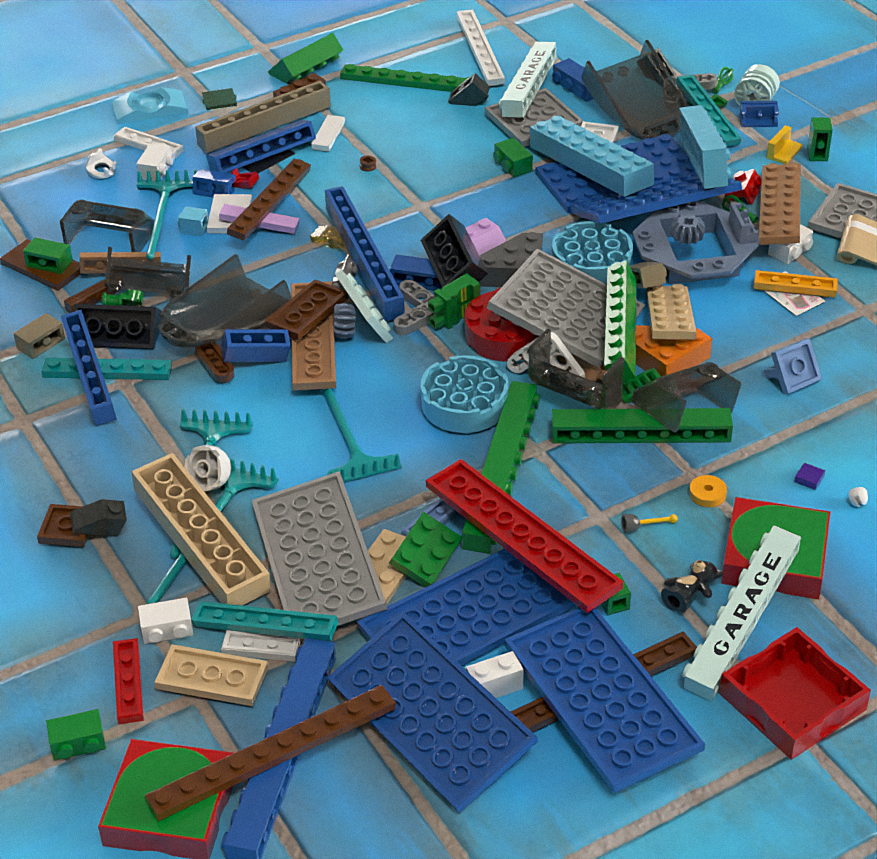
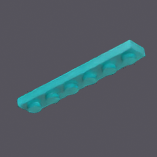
M695 76L677 77L676 84L693 106L702 105L703 109L707 110L708 116H710L711 121L716 126L717 132L719 131L720 137L723 138V143H726V147L739 145L742 138Z
M52 357L45 359L41 371L43 378H80L74 358ZM97 358L104 379L169 380L172 370L171 360Z
M203 601L199 602L191 620L195 627L303 639L312 638L330 642L339 622L336 615Z

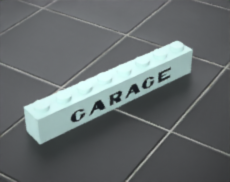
M535 42L533 47L530 48L529 54L526 55L520 69L517 70V74L513 77V81L509 84L507 91L504 92V96L499 101L502 117L525 116L557 59L556 42Z
M773 526L769 533H764L760 542L761 548L759 551L755 550L749 561L751 565L748 570L744 568L741 572L738 587L731 589L727 599L729 601L726 607L721 606L716 619L718 621L715 626L712 624L709 626L705 635V643L703 645L699 644L694 653L695 660L692 664L688 663L682 674V677L685 678L684 689L711 702L713 701L720 688L721 674L733 666L798 553L800 536L777 526Z

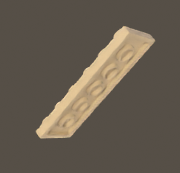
M660 284L646 288L652 339L696 340V327L688 287L682 284H673L672 286Z

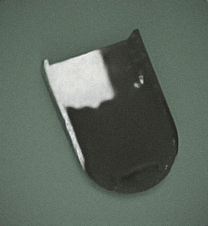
M645 40L639 56L598 71L594 69L590 61L586 62L581 77L583 83L601 109L628 133L644 140L663 134H670L671 137H674L681 131L679 108L687 107L686 100L649 40Z
M234 254L171 300L159 315L161 319L158 323V328L163 339L177 347H197L222 341L225 330H258L265 327L264 320L292 297L285 280L280 281L269 290L247 278L238 255Z

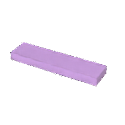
M224 204L219 213V219L234 222L246 208ZM269 213L258 227L295 234L299 225V218Z

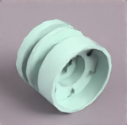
M761 64L748 68L735 88L734 96L739 106L741 101H771L779 89L780 81L776 72L770 67Z

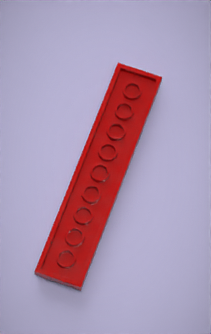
M462 459L426 480V487L586 613L623 589V581Z

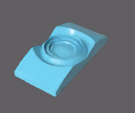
M160 87L153 92L142 94L130 92L112 102L117 124L188 113L182 91L172 88Z

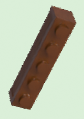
M115 273L65 299L66 311L72 313L74 304H97L101 301L103 292L114 295L125 289L123 278Z

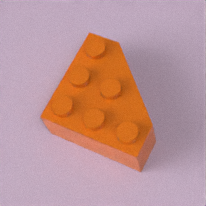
M636 325V365L644 371L655 368L663 378L664 385L708 360L711 356L712 338L696 328V340L652 339L651 326Z

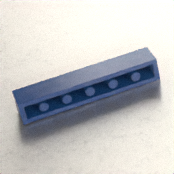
M299 120L208 154L206 158L211 171L226 173L235 168H240L314 140L316 136L311 121Z
M79 310L62 315L61 319L95 425L117 420L82 311Z

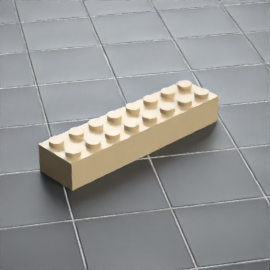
M173 453L131 471L133 488L136 494L220 603L243 606L270 592L269 572Z

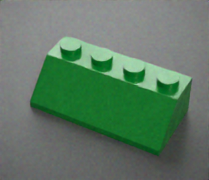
M331 33L284 57L268 73L284 83L291 80L294 83V81L302 78V74L305 73L307 76L315 71L314 68L318 67L320 69L327 65V61L334 62L340 58L339 54L344 50L334 33Z

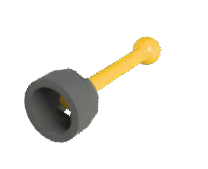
M623 514L621 517L624 533L637 531L641 524L676 523L678 521V517L675 514H671L669 517L639 520L634 514Z

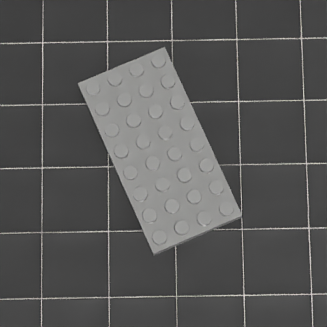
M340 471L252 500L284 610L336 615L339 621L337 626L388 609Z

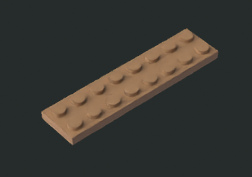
M789 162L782 165L771 163L762 166L759 245L800 243L801 163Z
M332 281L324 282L326 284L332 285ZM310 283L291 284V298ZM333 312L300 340L292 338L293 391L336 388Z

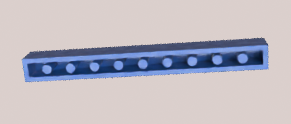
M344 187L326 189V210L353 261L356 263L357 269L384 320H395V318L405 313L403 294Z
M305 638L303 646L298 647L295 666L290 667L289 681L287 685L282 687L281 701L279 705L274 707L273 721L271 725L266 727L265 739L315 716L328 682L327 677L331 674L336 661L335 642ZM300 754L248 778L247 787L242 788L240 793L238 810H234L232 813L230 830L223 835L222 848L225 849L226 859L262 858Z

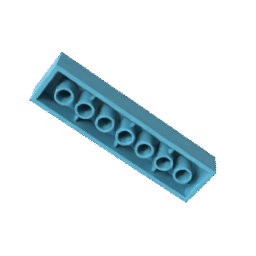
M702 105L679 108L681 142L704 189L728 186V179H731L730 167H727V160H730L729 148H726V143H723V138L720 137L719 131L717 132L716 126H714L713 121H711L710 116L707 114V110L705 111Z
M553 116L549 120L539 121L537 124L529 127L531 148L624 197L654 185V163L562 118V116Z

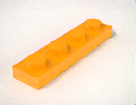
M755 271L754 289L823 297H836L838 278Z

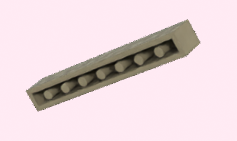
M317 81L195 126L197 145L205 153L214 152L219 148L230 146L235 142L245 140L270 129H275L299 118L307 117L312 113L323 111L331 107L330 88L323 82Z

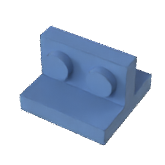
M810 338L771 352L774 366L764 370L766 378H775V380L780 381L783 394L791 393L822 379Z

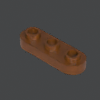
M202 339L195 344L197 357L214 380L226 383L234 378L233 365L230 362L223 361L222 351L213 340Z

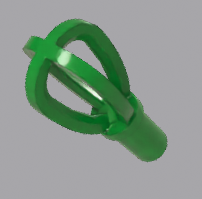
M723 67L720 70L717 86L712 89L714 94H717L724 85L732 81L733 68Z
M728 195L723 199L722 207L724 210L730 212V209L727 208L725 204L727 202L731 205V202L728 201V199L733 198L736 202H740L742 204L741 209H738L740 212L744 209H747L745 208L744 204L734 195ZM748 211L751 222L753 224L756 223L758 217Z

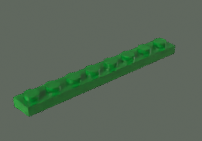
M344 64L340 72V79L447 92H452L469 78L453 75L444 76L436 73L426 74L419 71L409 72L388 68H374L371 66H356L354 64Z

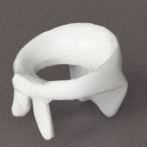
M99 148L96 153L89 155L86 169L88 175L92 178L106 179L114 175L117 162L107 158L103 154L102 149ZM101 165H108L110 169L105 167L103 168L104 172L102 173L96 171L95 167Z

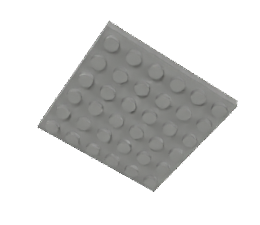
M536 249L492 297L487 305V309L493 311L496 315L512 321L513 324L529 330L534 335L541 336L546 332L555 333L572 355L582 358L591 365L600 368L604 363L607 284ZM637 300L636 319L641 314L645 306V304Z

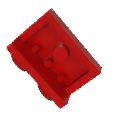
M755 169L745 172L739 171L734 174L733 178L742 183V190L724 195L725 197L734 195L737 198L744 196L748 204L751 205L754 203L761 188L762 179Z

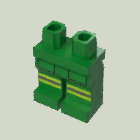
M465 274L447 284L441 290H435L434 298L428 301V308L434 313V315L429 317V324L435 329L444 326L448 330L453 328V325L458 324L461 319L465 318V310L469 303L480 296V283L469 274Z

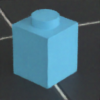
M185 207L177 219L181 234L203 237L207 230L208 212L206 209Z

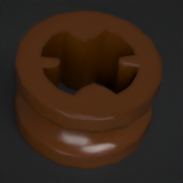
M369 155L362 156L360 158V169L366 172L376 169V158Z

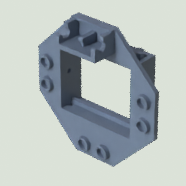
M692 201L655 210L632 232L641 259L648 262L663 263L669 284L737 277L740 275L743 261L759 246L760 241L758 237L759 232L755 230L748 216V210L738 211L742 207L740 202L731 203L730 212L701 201ZM686 214L700 217L704 222V233L715 232L726 256L677 262L668 241V237H671L670 231L673 219L678 218V215L685 216Z

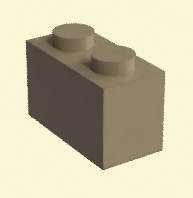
M646 261L630 265L637 279L636 288H648L666 283L665 277L667 273L663 263Z
M47 313L13 333L17 349L31 359L36 358L65 340L62 323Z

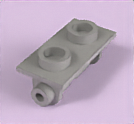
M347 254L345 261L338 263L336 272L342 269L346 275L350 273L355 278L357 265ZM334 277L332 286L345 290L338 278Z

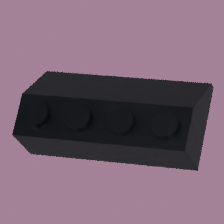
M450 214L420 240L442 287L465 274H469L478 282L488 274L465 226Z
M74 304L73 312L82 311L93 346L155 349L161 327V309L145 306Z

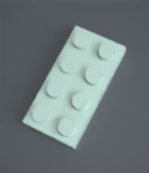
M342 269L336 272V277L366 321L386 343L391 341L393 337L389 333L391 330L390 326L384 319L380 320L383 316L376 307L373 308L375 305L368 296H365L367 295L361 285H355L357 282L350 273L346 275Z

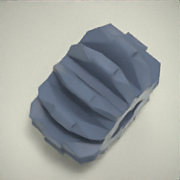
M678 215V218H674L672 222L671 237L676 242L680 241L681 244H697L698 241H702L704 236V222L700 217H695V215Z
M348 303L335 305L333 311L335 337L347 339L354 336L356 312L353 305Z

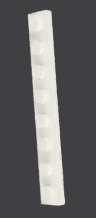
M457 11V19L486 83L489 86L505 84V77L474 11Z

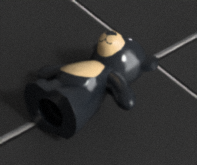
M696 560L690 565L689 575L667 578L664 581V585L667 587H664L661 591L662 601L669 609L683 613L696 599L699 591H701L705 598L709 599L712 597V591L708 585L712 584L716 579L723 577V571L717 570L711 562Z

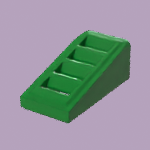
M652 368L635 376L634 379L614 387V391L625 404L663 392V378L655 368Z

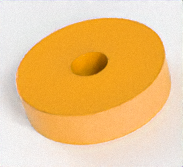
M702 475L693 479L690 484L689 495L691 500L697 505L716 507L721 505L726 499L727 486L718 477Z

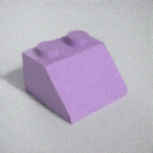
M487 218L466 227L479 256L506 242L499 226Z

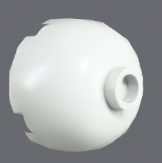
M211 445L193 448L191 454L187 455L184 467L203 491H210L224 485L231 473V463L227 454L219 447Z

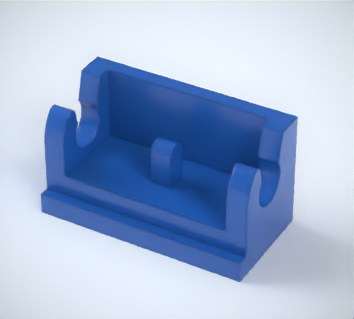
M741 101L739 114L741 127H778L777 115H779L777 101Z
M200 169L193 176V194L214 197V194H233L235 188L232 187V183L235 182L236 175Z

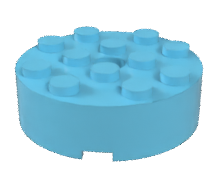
M594 221L574 223L566 226L565 230L560 234L557 233L552 241L553 257L607 284L608 267L612 264L627 260L629 266L632 265L633 244L631 238L622 229L619 231L613 229L611 224L608 223L598 224Z
M477 356L449 357L447 362L441 364L436 362L425 371L421 379L422 411L432 424L444 431L471 434L472 432L490 428L498 423L504 402L508 396L509 383L507 375L503 374L499 370V366L494 362Z

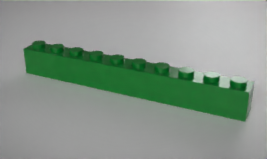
M511 381L508 396L504 402L481 473L510 496L513 493L512 481H516L518 476L517 465L521 466L523 452L521 451L526 450V435L530 436L531 421L535 420V406L539 407L540 403L537 384ZM467 519L462 532V550L490 554L492 546L497 545V542Z

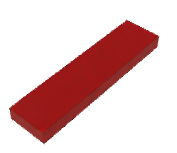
M138 638L113 641L118 725L144 721Z

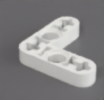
M546 332L514 352L507 361V366L512 372L521 373L546 357L567 386L577 388L585 380L583 369L560 338L553 332ZM546 341H547V342H548V341H551V342H552V345L549 344V345H547V346L543 349L542 345H543ZM529 348L535 349L538 357H532L529 354ZM557 356H563L567 363L565 365L560 364ZM522 357L525 359L521 364L515 363V361H519ZM576 375L578 379H572L571 376Z

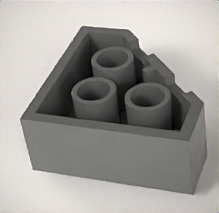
M521 233L481 254L480 258L488 274L479 281L480 286L502 287L536 249L542 251L543 233Z

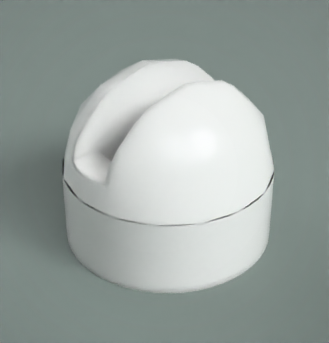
M856 487L848 492L852 505L860 507V504L866 505L868 502V494L865 488Z

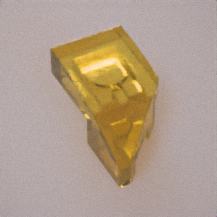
M319 226L310 235L312 243L328 242L330 249L345 247L336 227Z

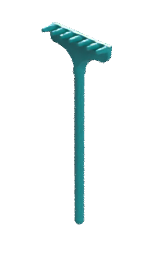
M166 170L164 181H161L159 171H156V181H152L150 171H147V181L142 180L140 171L137 172L138 188H153L160 191L161 195L146 254L148 260H152L155 255L170 192L182 187H193V180H189L187 170H184V180H180L178 170H175V180H170L169 171Z
M322 389L351 454L347 464L329 470L327 475L340 471L343 482H348L402 468L398 453L395 455L373 457L361 452L332 389Z
M181 409L180 427L184 430L200 433L205 440L204 445L215 446L216 441L223 436L235 433H249L252 430L253 422L251 421L250 413H246V422H241L239 412L235 413V421H230L229 414L225 411L224 421L219 420L217 411H214L213 420H209L206 410H203V419H198L196 410L193 409L192 419L187 418L185 409ZM173 543L170 556L173 559H177L181 551Z
M231 458V473L225 483L223 494L215 506L221 512L235 493L244 488L262 487L269 489L274 487L279 481L274 468H271V475L267 476L264 465H261L260 474L256 473L254 463L250 464V471H246L244 461H240V469H237L234 459ZM183 553L179 555L147 601V604L160 601L187 562Z

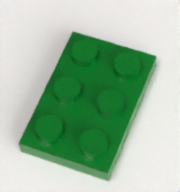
M422 512L391 558L389 564L424 587H428L434 583L461 541L462 536L430 515Z

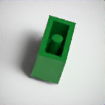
M811 117L807 144L809 161H828L833 132L830 118Z
M514 137L494 144V160L512 177L533 171V155Z
M34 237L23 250L26 267L62 274L73 261L70 245Z
M99 709L46 720L49 745L54 761L106 749Z

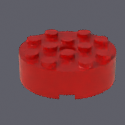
M498 288L495 291H490L476 297L465 310V340L469 347L472 346L477 350L478 355L494 361L507 362L514 352L539 336L487 309L489 301L501 289ZM529 348V354L533 352L537 354L535 349Z

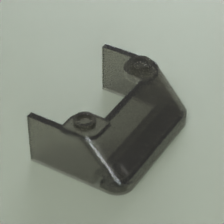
M80 199L75 201L61 218L60 226L64 244L70 245L83 226L87 225L128 232L131 252H141L150 240L155 220L137 208H127Z
M108 247L104 286L111 292L139 290L142 292L170 294L172 298H182V295L187 294L189 288L191 255H187L184 264L112 257V247Z
M547 328L529 346L528 375L533 383L598 409H616L621 403L624 370L623 357H620L603 375V383L601 385L549 364L550 329Z
M706 362L705 364L659 377L635 389L631 401L675 433L678 431L687 402L682 397L698 392L720 408H730L732 413L742 383L720 369L717 364Z

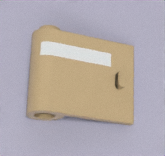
M860 214L850 215L846 221L837 259L845 264H853L859 258L877 266V222Z

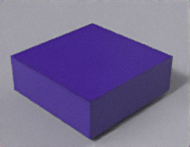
M803 463L795 476L794 482L816 490L824 478L826 470Z

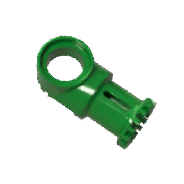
M126 290L125 293H120L119 295H109L107 292H103L101 299L103 302L101 304L136 306L137 304V306L143 305L144 293L139 290Z

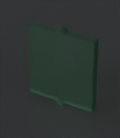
M232 88L202 92V102L205 104L206 110L237 106V97Z

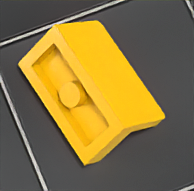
M785 125L768 142L766 158L786 164L802 149L803 144L790 140L792 127Z

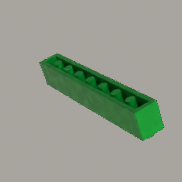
M627 260L616 262L608 267L604 366L615 385L634 379L636 374L637 279Z
M730 408L552 409V444L731 442L733 422Z

